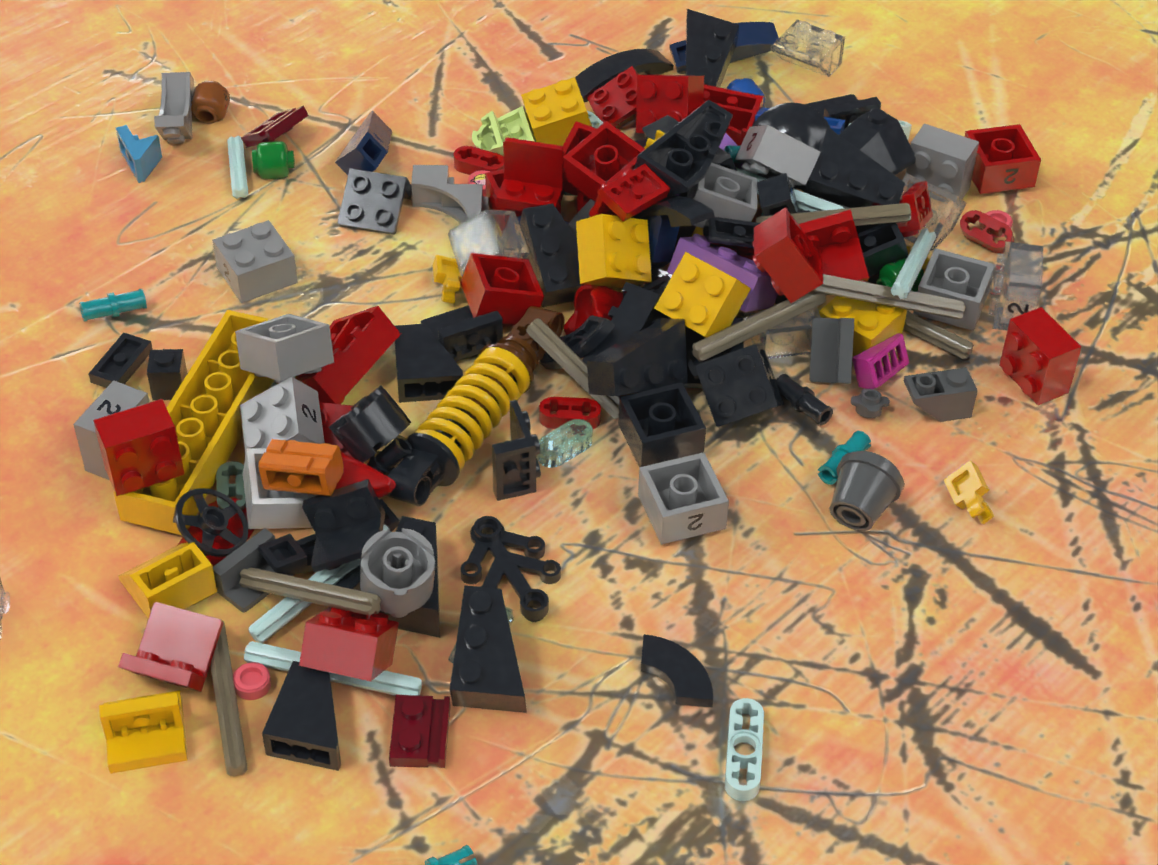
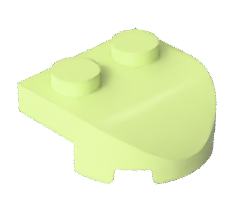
M523 106L499 118L496 117L493 111L489 112L481 118L482 126L479 130H473L472 140L477 148L498 153L503 157V142L506 137L536 142L528 115Z

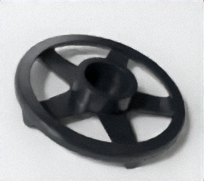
M199 488L186 492L178 500L175 506L173 523H176L183 538L188 543L194 542L205 556L227 557L247 541L248 523L240 507L225 494L212 489ZM203 494L216 496L227 502L230 506L222 510L215 506H208ZM191 496L194 497L200 512L198 516L182 515L183 505ZM236 513L240 517L243 526L242 538L237 537L226 528L228 520ZM185 525L198 527L203 531L202 543L189 533ZM216 536H220L234 545V547L229 549L212 548Z

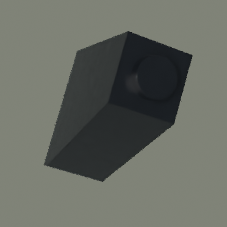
M426 324L396 325L395 327L401 333L395 340L399 403L442 400L447 392L455 386L457 380L463 376V370Z
M297 661L292 662L262 732L267 756L339 771L341 759L329 672L299 666Z

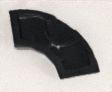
M591 315L574 332L559 338L581 359L595 349L608 336L615 325L607 318ZM547 352L539 361L546 369L562 368Z
M644 634L641 671L654 674L664 680L673 691L675 704L713 707L712 683L701 662L687 649L673 641Z

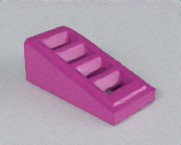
M898 333L852 357L860 388L875 389L909 364L903 334Z

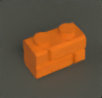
M278 439L270 441L258 466L262 485L266 490L332 496L336 488V482H339L344 469L338 445Z

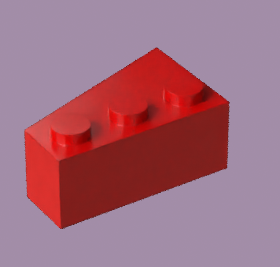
M704 84L703 104L710 100L733 114L726 133L738 146L742 145L749 127H752L755 122V115L763 107L764 96Z
M379 306L334 320L330 325L334 363L321 367L322 370L317 373H303L295 377V379L318 392L319 402L342 404L345 396L401 335Z

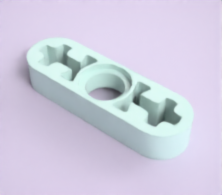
M749 698L735 701L730 708L725 790L731 798L737 801H749L756 797L761 780L764 710L760 703ZM742 714L750 715L749 730L742 729ZM739 743H748L754 747L755 752L750 755H741L735 751L734 747ZM740 768L747 769V785L744 786L739 785Z

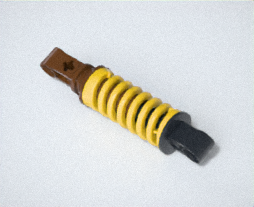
M530 306L525 315L513 326L507 336L503 337L497 344H487L480 351V355L474 360L473 365L457 380L455 386L437 404L436 409L430 412L427 419L419 425L418 429L406 438L412 446V451L389 473L388 477L395 481L396 486L390 494H387L388 497L422 506L437 486H449L456 481L459 473L464 468L465 462L473 457L475 450L482 446L484 439L491 435L493 428L498 426L502 417L508 414L510 401H518L521 395L531 388V382L534 379L533 371L546 351L526 332L527 327L531 322L539 318L560 337L565 323L562 313Z

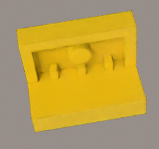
M180 690L106 702L99 705L100 720L106 738L107 763L110 774L188 761Z

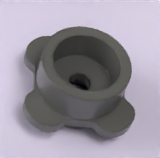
M863 389L861 394L851 397V404L856 406V412L866 418L879 417L882 413V407H887L890 403L889 398L881 396L880 392L874 389Z

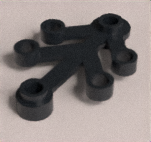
M483 516L477 519L470 531L471 540L475 545L468 560L460 568L462 581L466 584H476L481 580V563L489 550L494 557V561L483 585L480 587L498 588L505 574L520 598L521 614L531 622L542 620L549 610L548 595L540 589H531L520 570L539 574L542 582L555 584L561 578L560 564L554 560H539L545 554V542L541 537H527L507 532L501 522L492 516ZM504 545L524 549L525 556L508 552ZM468 571H475V573H473V574H468V573H466V572H468ZM546 571H554V573L549 574Z

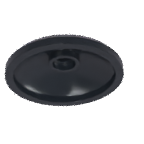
M783 103L771 107L761 114L753 124V126L769 125L793 138L800 137L804 144L816 150H819L827 127L830 128L827 120L817 110L801 103Z

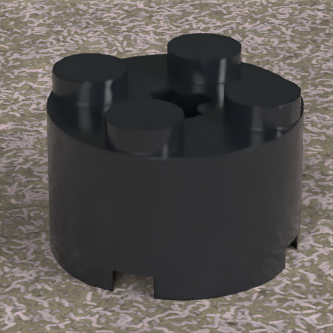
M380 385L368 396L363 397L354 404L347 414L338 418L329 428L353 458L365 462L376 454L375 451L384 445L386 446L410 425L411 421L390 394Z

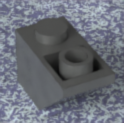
M967 367L904 376L903 381L913 403L938 421L944 422L972 417L978 390Z

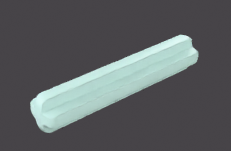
M231 136L228 138L227 144L232 195L236 199L240 197L246 198L248 196L244 145L240 136L235 138Z

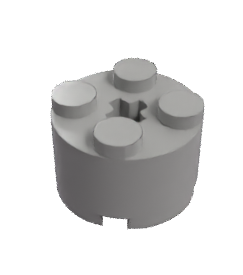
M402 528V532H390V529L374 534L362 549L360 560L361 591L377 594L381 599L380 611L389 613L396 618L406 616L409 612L420 608L427 602L433 591L435 576V557L430 542L423 535L411 529Z

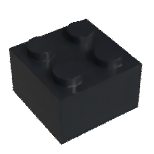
M682 382L619 397L618 425L639 467L704 452L706 427Z

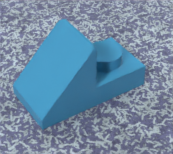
M127 125L117 127L116 133L120 152L138 183L144 182L162 158L159 136L154 135L139 140L138 135H132Z

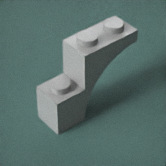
M190 72L161 73V106L159 115L154 116L155 128L168 143H184L185 139H192L191 101L194 93V78Z
M413 165L411 182L413 207L435 209L453 217L465 229L469 239V246H481L482 234H487L488 216H483V214H488L489 197L483 196V184H455L454 177H449L448 165Z

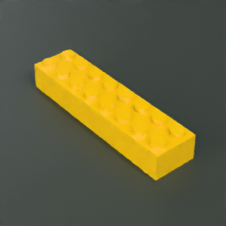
M232 310L225 312L166 407L175 425L185 475L120 496H116L114 491L121 521L181 535L176 523H173L175 506L178 500L190 490L212 488L216 481L218 468L227 462L243 434L240 405L268 390L274 380L268 377H257L255 373L240 368L235 331L271 319ZM203 494L204 499H206L208 494ZM193 496L185 501L182 515L196 516L199 511Z

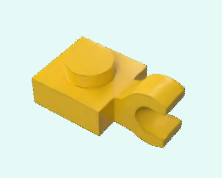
M436 255L433 262L434 282L443 285L441 300L454 304L455 292L459 291L460 287L462 288L460 282L466 268V263L464 260Z
M972 461L967 462L944 479L956 506L962 510L967 507L971 517L975 518L978 516L981 524H985L994 517L992 510L982 498L990 490L975 463Z

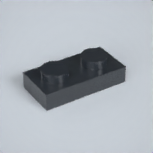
M123 332L88 373L90 382L105 388L113 380L126 384L149 356L150 350H153L151 341Z

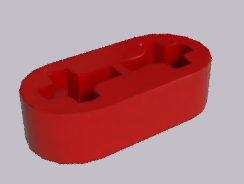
M461 146L453 153L454 168L464 174L471 175L481 170L492 172L504 169V157L498 153L472 146Z
M977 210L966 212L962 216L960 227L963 235L968 240L998 254L1008 252L1013 247V232L1005 223ZM978 220L980 227L984 230H981L977 227H974L972 230H970L968 224H975ZM991 233L999 237L1004 233L1006 240H1000L996 243Z
M548 397L540 402L539 421L543 426L550 429L593 430L601 422V405L589 398Z

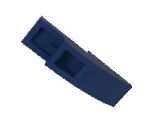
M736 23L740 25L738 42L730 63L782 48L774 23ZM686 40L669 45L677 73L685 71Z

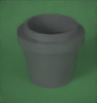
M868 451L847 453L842 457L837 466L838 479L829 511L840 524L853 530L868 531L890 503L899 499L905 486L904 479L897 467L881 455Z

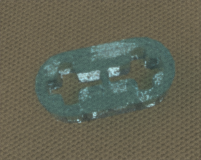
M575 419L568 421L539 439L541 452L537 454L540 464L550 468L558 467L589 449L593 439L592 426L585 420Z

